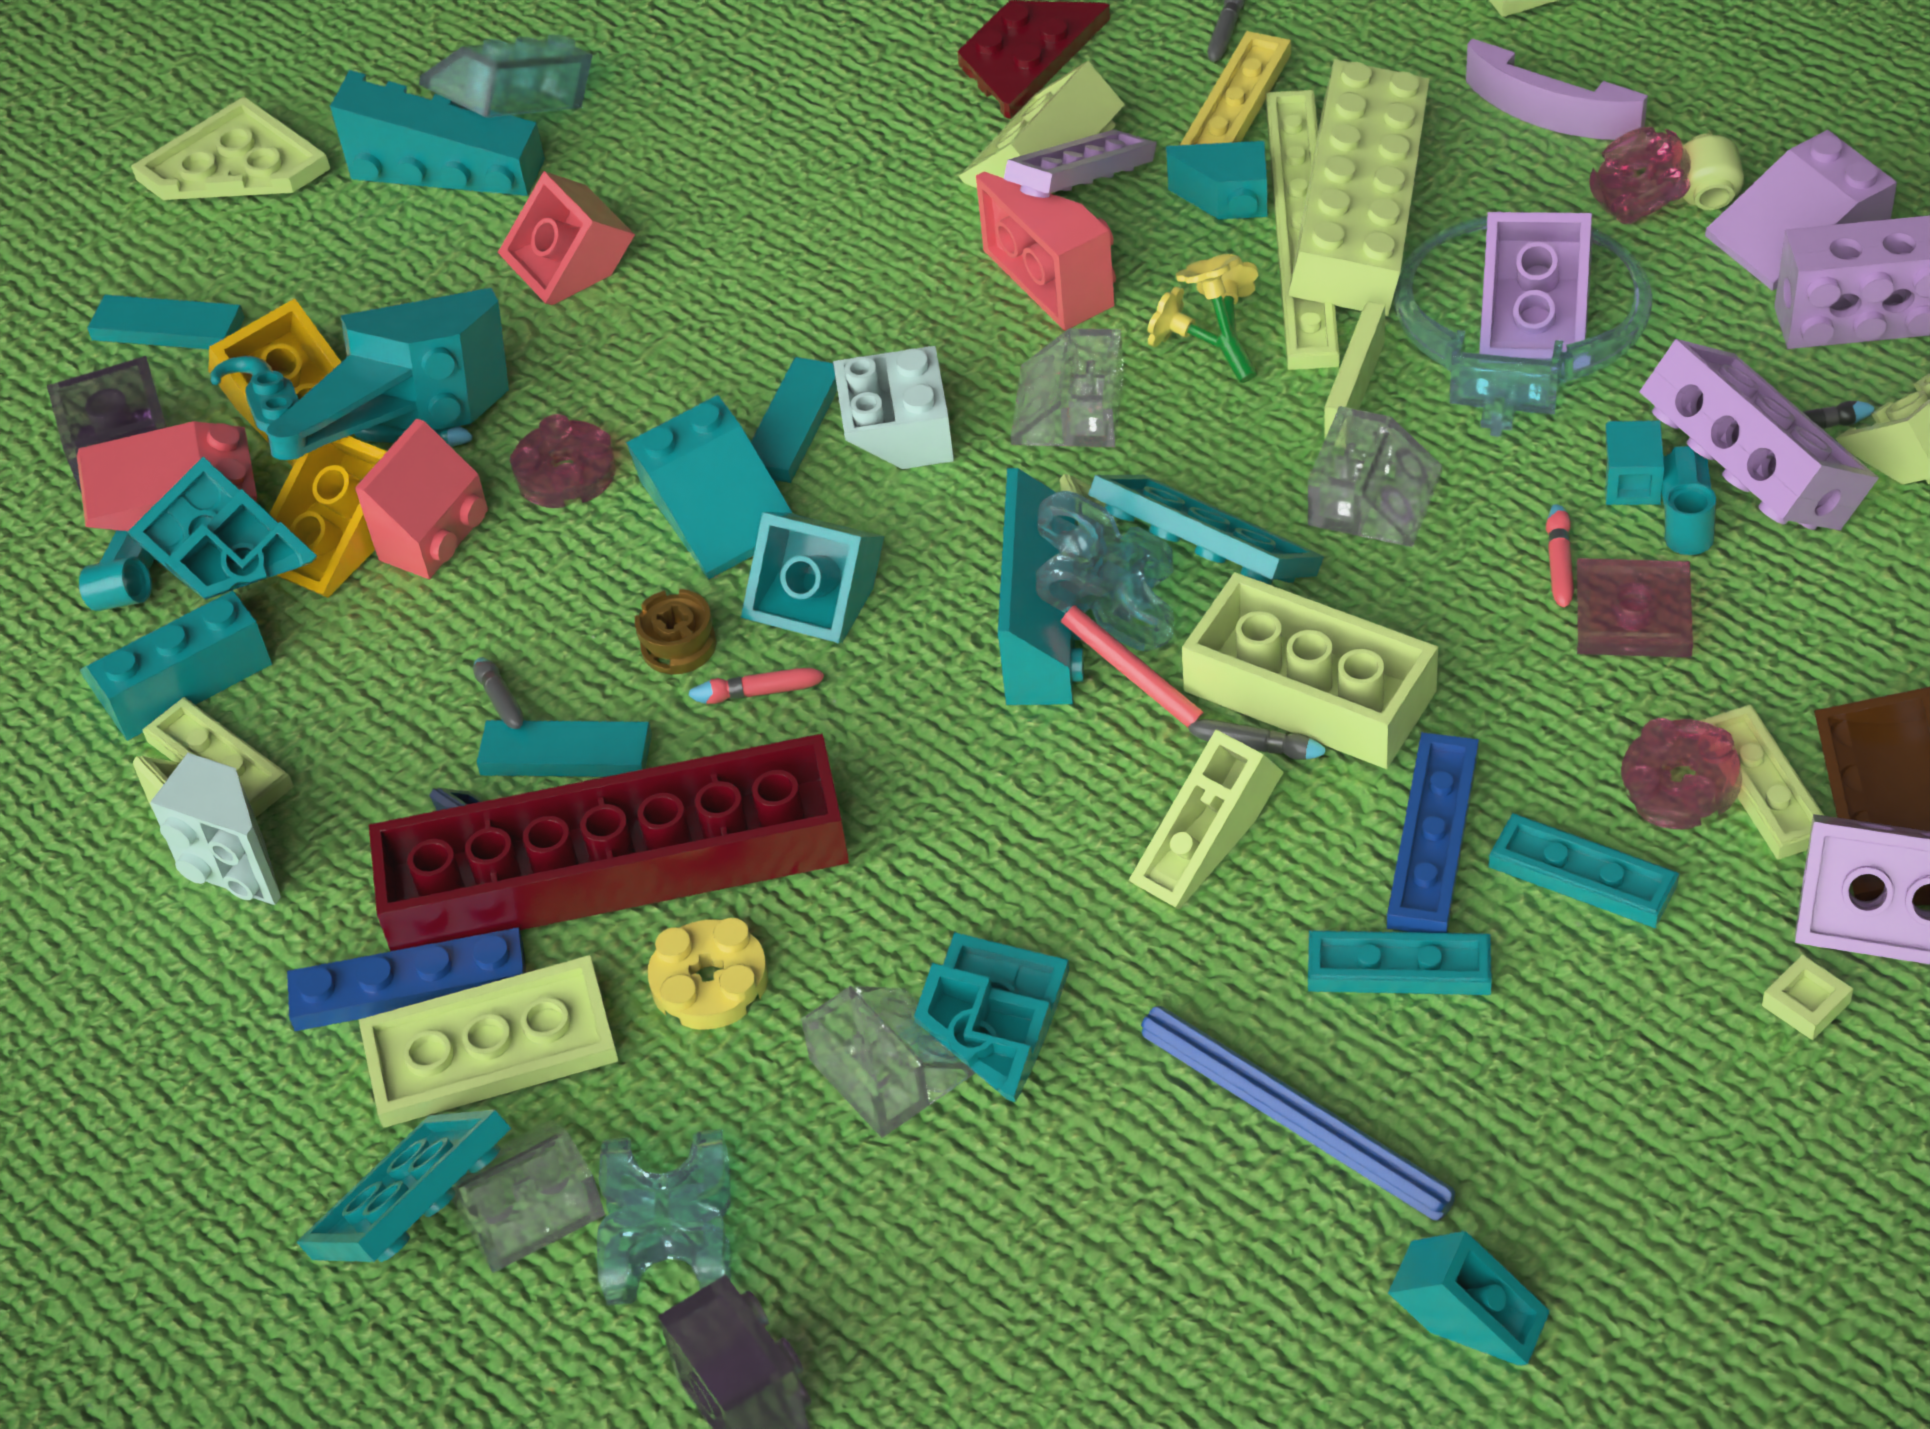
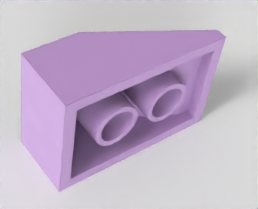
M1826 130L1789 149L1706 228L1705 237L1773 291L1777 288L1785 229L1891 219L1897 182L1832 132Z
M1488 212L1479 351L1480 361L1584 363L1591 277L1592 213Z

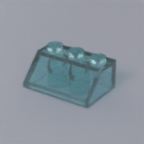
M557 34L548 35L547 40L517 37L516 42L512 43L485 39L483 45L462 46L420 76L419 85L486 118L582 108L592 54L575 47L576 41L572 38Z

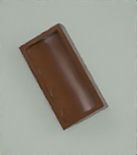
M1930 687L1814 710L1837 818L1930 831ZM1863 874L1852 881L1854 896L1862 901L1876 899L1881 895L1885 886L1882 879L1873 874ZM1930 884L1923 885L1916 890L1912 899L1915 906L1930 905Z

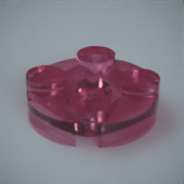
M1653 127L1637 128L1618 137L1601 153L1605 161L1600 166L1598 173L1593 167L1589 179L1590 189L1603 210L1615 216L1620 223H1635L1642 216L1659 210L1670 201L1682 198L1688 192L1690 180L1687 176L1691 168L1690 155L1680 138L1673 131L1666 129V134L1664 132L1656 133ZM1645 167L1646 171L1637 177L1636 171Z
M560 414L545 417L540 422L539 428L527 434L510 455L513 476L517 481L518 489L522 496L536 505L547 508L566 507L564 500L574 499L581 496L582 503L592 500L608 488L616 474L614 449L610 435L591 423L576 420L569 421L566 416ZM564 460L573 461V463H563L555 467V464Z
M1657 718L1649 721L1642 728L1641 736L1635 739L1629 746L1622 761L1621 777L1627 797L1636 806L1637 813L1651 824L1663 828L1690 829L1702 825L1700 818L1710 816L1717 810L1720 816L1733 805L1742 786V769L1732 735L1725 729L1699 720L1678 719L1671 721L1666 718ZM1679 766H1690L1691 770L1696 771L1695 775H1684L1681 782L1672 781L1670 771Z

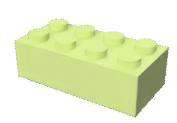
M1236 572L1233 573L1182 646L1185 692L1288 732L1303 734L1322 745L1385 769L1389 767L1437 691L1438 646Z

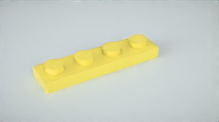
M1246 31L1180 145L1242 142L1266 100V93L1271 91L1291 56V40Z

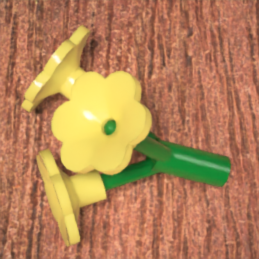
M1222 254L1209 260L1194 262L1188 265L1186 269L1177 272L1175 275L1178 282L1196 283L1197 291L1205 295L1206 299L1212 300L1221 335H1216L1195 325V319L1182 313L1184 290L1175 286L1171 293L1166 292L1162 296L1157 311L1150 319L1148 325V333H1150L1148 345L1156 348L1162 341H1167L1172 331L1185 338L1192 335L1221 349L1239 383H1245L1257 375V371L1236 336L1234 305L1238 302L1239 297L1249 296L1255 291V280L1258 277L1257 266L1251 262H1242V259L1237 255Z

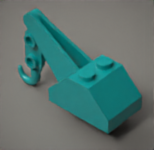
M492 287L341 315L347 358L300 400L297 397L292 382L288 378L283 377L280 372L273 371L264 359L258 357H233L215 366L210 374L213 385H219L221 378L228 374L245 372L252 375L249 384L245 388L247 402L256 426L268 435L271 455L279 460L297 459L323 445L378 424L406 430L417 418L425 421L434 431L471 424L509 390L499 301Z

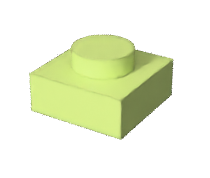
M1801 955L1764 992L1762 1006L1811 1040H1814L1850 1004L1853 988L1804 955Z

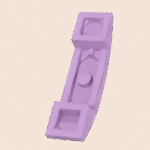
M1471 39L1468 42L1466 82L1483 99L1505 113L1535 126L1573 136L1605 140L1640 139L1643 136L1648 95L1602 81L1595 92L1514 66L1515 52L1476 39Z

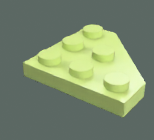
M244 96L132 165L136 180L162 200L294 193L331 169L327 155Z

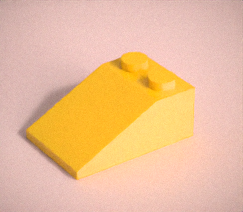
M294 298L210 346L208 371L211 374L215 366L233 357H258L264 359L273 371L280 372L283 377L288 378L292 382L297 397L300 400L341 363V360ZM238 372L221 378L219 386L230 402L269 443L266 432L261 431L256 426L247 402L245 388L249 384L252 375L250 373ZM297 459L286 461L293 467Z
M347 436L297 458L269 515L278 523L281 522L317 555V559L310 564L275 576L329 598L375 551L355 487L387 451Z

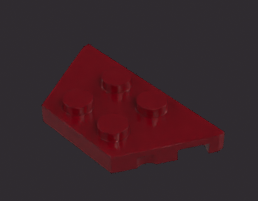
M1009 0L957 51L959 67L969 78L977 81L978 88L986 97L994 96L1000 103V111L1005 118L1012 119L1110 20V6L1104 2Z

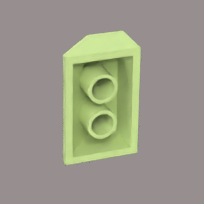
M1086 61L1037 92L959 177L965 184L977 188L976 175L982 172L1004 178L1008 159L1113 130L1116 124L1112 118L1125 104L1093 65Z

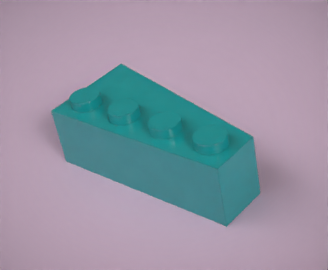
M348 71L330 105L351 180L528 196L545 160L537 122L477 106L474 112L460 108L452 102V98L434 94L432 100L407 93V86L388 81L384 87L367 82L366 74L356 71Z

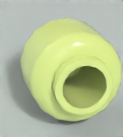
M1712 134L1698 135L1684 144L1674 158L1680 195L1687 203L1697 205L1701 209L1716 210L1727 206L1740 193L1744 185V174L1739 150L1736 144L1729 138Z

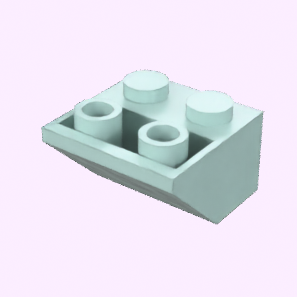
M935 346L833 361L846 441L901 469L954 461L949 418Z
M187 753L150 802L160 825V832L166 839L175 859L177 870L192 882L198 884L208 882L228 889L233 895L241 899L251 900L255 898L276 905L281 895L263 835L236 768Z

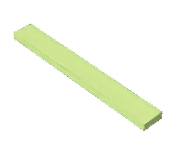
M1314 90L1266 93V110L1288 370L1339 367L1335 304H1332V302L1320 303L1288 296L1318 135Z

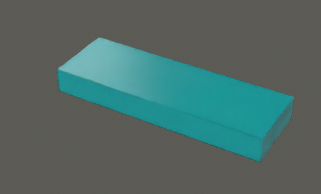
M104 295L87 329L91 339L94 341L209 349L213 344L238 331L245 317L241 305Z
M794 357L751 443L773 480L792 482L838 391L834 363Z
M486 720L476 764L480 776L607 777L646 769L652 732L649 722L523 721V725L519 729H512L502 720Z
M1514 813L1510 816L1489 854V868L1655 929L1678 886L1679 872Z
M1309 930L1308 992L1491 995L1490 934Z

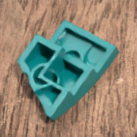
M204 456L128 531L129 536L204 600L305 566L317 559V555L281 522L278 523L245 491L239 490Z
M954 932L943 965L935 963L931 965L914 1014L915 1022L1003 1097L1016 1102L1033 1069L1048 1033L1069 973V962L1066 959Z

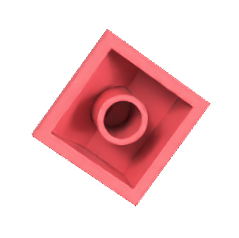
M544 171L500 247L498 254L545 304L554 305L611 276L635 234L587 185Z
M417 418L355 487L378 560L429 580L444 562L451 559L459 544L474 527H477L482 522L488 511L479 474L425 421Z

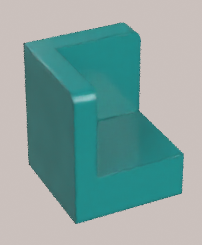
M1660 421L1607 422L1605 428L1607 451L1606 505H1661L1664 458Z

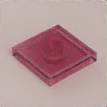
M1577 558V654L1691 657L1693 631L1690 561Z

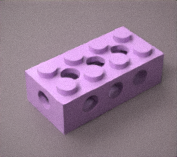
M1930 215L1785 229L1774 308L1787 349L1930 336Z
M1675 339L1639 391L1655 406L1652 409V413L1656 418L1672 428L1683 430L1689 436L1687 444L1692 450L1709 460L1715 459L1725 468L1722 473L1723 477L1738 489L1745 492L1751 491L1761 500L1758 505L1759 509L1766 516L1780 524L1786 525L1788 521H1793L1810 530H1815L1817 526L1841 530L1879 479L1878 476L1734 353Z
M1813 814L1795 928V943L1930 964V911L1922 910L1912 902L1916 890L1923 885L1930 884V831ZM1873 874L1882 879L1885 886L1881 895L1876 899L1862 901L1855 898L1849 892L1851 882L1860 875Z

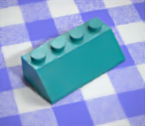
M1007 468L998 618V639L1006 705L1073 704V682L1084 681L1083 648H1075V640L1081 639L1060 621L1073 605H1076L1077 599H1086L1087 597L1086 566H1078V559H1088L1087 526H1077L1076 504L1019 468ZM1078 607L1080 610H1082V611L1085 613V608H1084V607Z

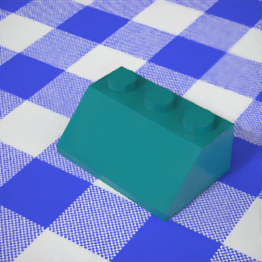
M232 590L81 668L80 671L122 735L128 741L143 733L142 729L183 697L196 705L272 665L257 622Z

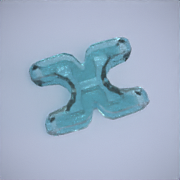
M1061 491L1044 499L1038 507L1039 534L1056 547L1060 553L1053 556L1037 569L1036 591L1038 596L1064 613H1067L1073 605H1076L1084 613L1091 608L1098 625L1119 642L1133 649L1150 651L1167 644L1174 635L1173 609L1155 595L1151 588L1157 586L1174 572L1172 548L1163 540L1140 527H1130L1121 535L1114 517L1104 507L1077 493ZM1064 515L1072 517L1078 521L1079 525L1076 526L1056 516ZM1135 617L1153 627L1141 626L1135 623L1133 618Z
M723 1130L697 1131L694 1133L688 1159L677 1169L663 1174L645 1172L639 1167L631 1152V1139L629 1137L603 1140L600 1152L599 1186L601 1193L606 1199L608 1215L598 1227L597 1266L598 1279L607 1306L632 1304L636 1301L642 1274L654 1263L667 1259L685 1261L692 1266L700 1283V1296L702 1298L727 1296L730 1292L732 1254L729 1239L725 1235L723 1216L731 1206V1177L729 1154Z

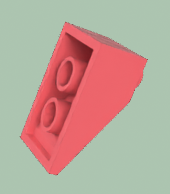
M987 172L976 175L983 251L1064 331L1115 306L1113 284L1116 282V274L1111 259V246L1114 243L1110 227L1102 218L1097 219L1081 203L1051 193L1050 197L1047 198L1030 196L1020 191L1021 185L1004 180L1002 177Z
M192 421L79 448L77 463L85 526L89 528L129 531L203 456L239 490L245 491L256 502L257 492L245 427L224 423L214 424Z

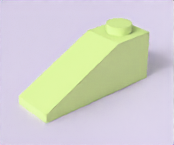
M1216 729L1128 881L1180 910L1254 824L1281 778L1283 771L1264 754Z

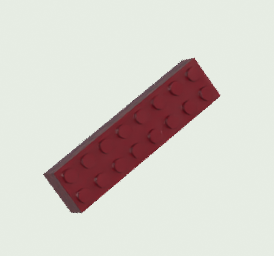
M823 733L368 824L376 912L390 952L518 927L519 930L849 864L842 820Z

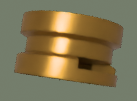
M680 589L679 594L666 596L664 590L650 596L641 604L642 611L639 615H635V628L640 640L643 659L648 666L665 674H684L700 668L709 661L716 649V636L712 627L709 605L701 595L690 590ZM657 659H669L670 662L669 664L658 662Z

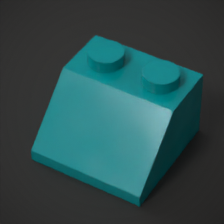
M762 512L741 618L836 643H843L873 590L884 536L788 512Z

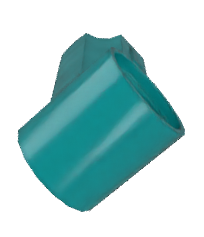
M1689 446L1674 447L1671 453L1663 457L1664 540L1666 545L1676 553L1682 555L1701 554L1709 550L1713 545L1715 533L1716 495L1711 489L1708 460Z
M116 530L100 563L85 566L81 571L79 590L83 601L94 611L145 602L150 597L152 590L149 569L155 558L129 536L128 531Z

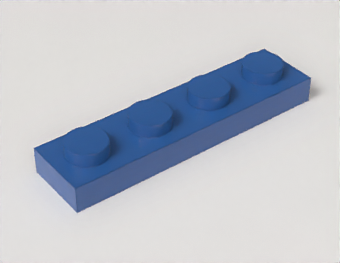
M1421 732L1387 912V929L1424 933H1447L1478 757L1479 739Z
M519 927L287 971L289 1019L294 1031L363 1019L526 973L525 956Z

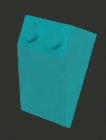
M719 395L626 442L641 484L708 580L754 556L762 512L792 513L743 428Z

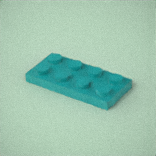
M1095 475L1088 493L1089 496L1106 503L1104 508L1106 513L1126 521H1134L1135 517L1151 524L1149 532L1153 535L1172 542H1179L1180 538L1196 545L1194 552L1197 555L1217 563H1225L1226 559L1243 566L1240 572L1242 575L1269 585L1272 584L1274 579L1294 583L1295 578L1317 576L1324 558L1323 555L1146 475Z

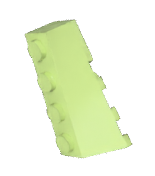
M1929 373L1913 384L1917 392L1911 393L1895 403L1887 402L1871 413L1876 421L1874 425L1860 429L1850 428L1836 438L1837 442L1852 455L1902 485L1926 480L1930 485Z

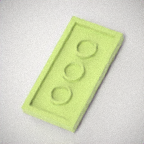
M590 955L359 1019L377 1114L383 1128L618 1062Z

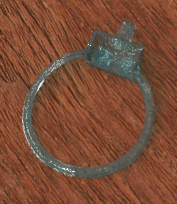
M1488 216L1467 220L1438 232L1419 245L1404 262L1394 292V306L1398 321L1405 334L1419 350L1451 372L1449 404L1483 407L1480 424L1481 427L1491 428V436L1499 437L1502 434V429H1512L1515 410L1555 415L1560 386L1573 379L1603 369L1617 361L1642 336L1652 311V291L1648 277L1641 264L1631 252L1615 239L1595 228H1592V243L1597 246L1602 245L1617 255L1630 272L1634 285L1632 309L1626 319L1615 328L1594 337L1567 344V352H1563L1564 341L1555 340L1552 361L1465 352L1466 331L1457 330V333L1449 330L1426 315L1415 302L1412 289L1413 279L1423 258L1432 249L1449 239L1465 233L1470 234L1487 229Z

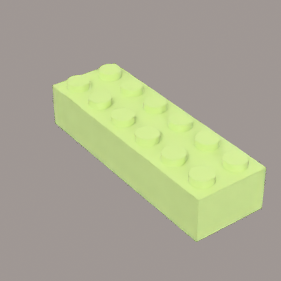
M1334 59L1321 113L1288 296L1320 303L1332 302L1335 306L1359 311L1363 310L1367 302L1385 305V316H1388L1401 270L1430 78L1416 76L1409 72H1396L1367 66L1360 62Z

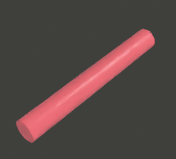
M1073 605L1060 622L1187 728L1203 715L1204 712L1076 605Z

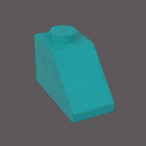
M1264 141L1166 146L1169 191L1218 220L1267 217V174Z
M1466 1231L1411 1241L1388 1291V1294L1430 1333L1518 1366L1529 1363L1550 1313V1310Z

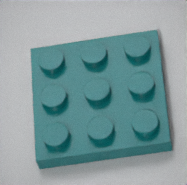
M496 1110L429 1115L297 1241V1244L311 1260L375 1262L377 1259L380 1262L388 1260L409 1241L410 1235L406 1231L423 1214L425 1217H430L439 1212L452 1200L456 1194L452 1186L468 1170L470 1173H475L488 1165L498 1155L501 1148L497 1142L511 1130V1127Z

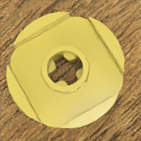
M726 918L724 920L715 919L692 922L679 928L673 927L664 930L655 941L656 950L648 964V981L652 997L657 1008L664 1015H666L667 1011L670 1015L678 1017L683 1026L691 1029L708 1030L735 1023L747 1014L746 1006L754 1001L757 994H759L761 999L767 988L768 969L764 951L759 941L749 932L747 924L740 919ZM705 967H718L721 969L714 972V980L702 981L700 974H696Z

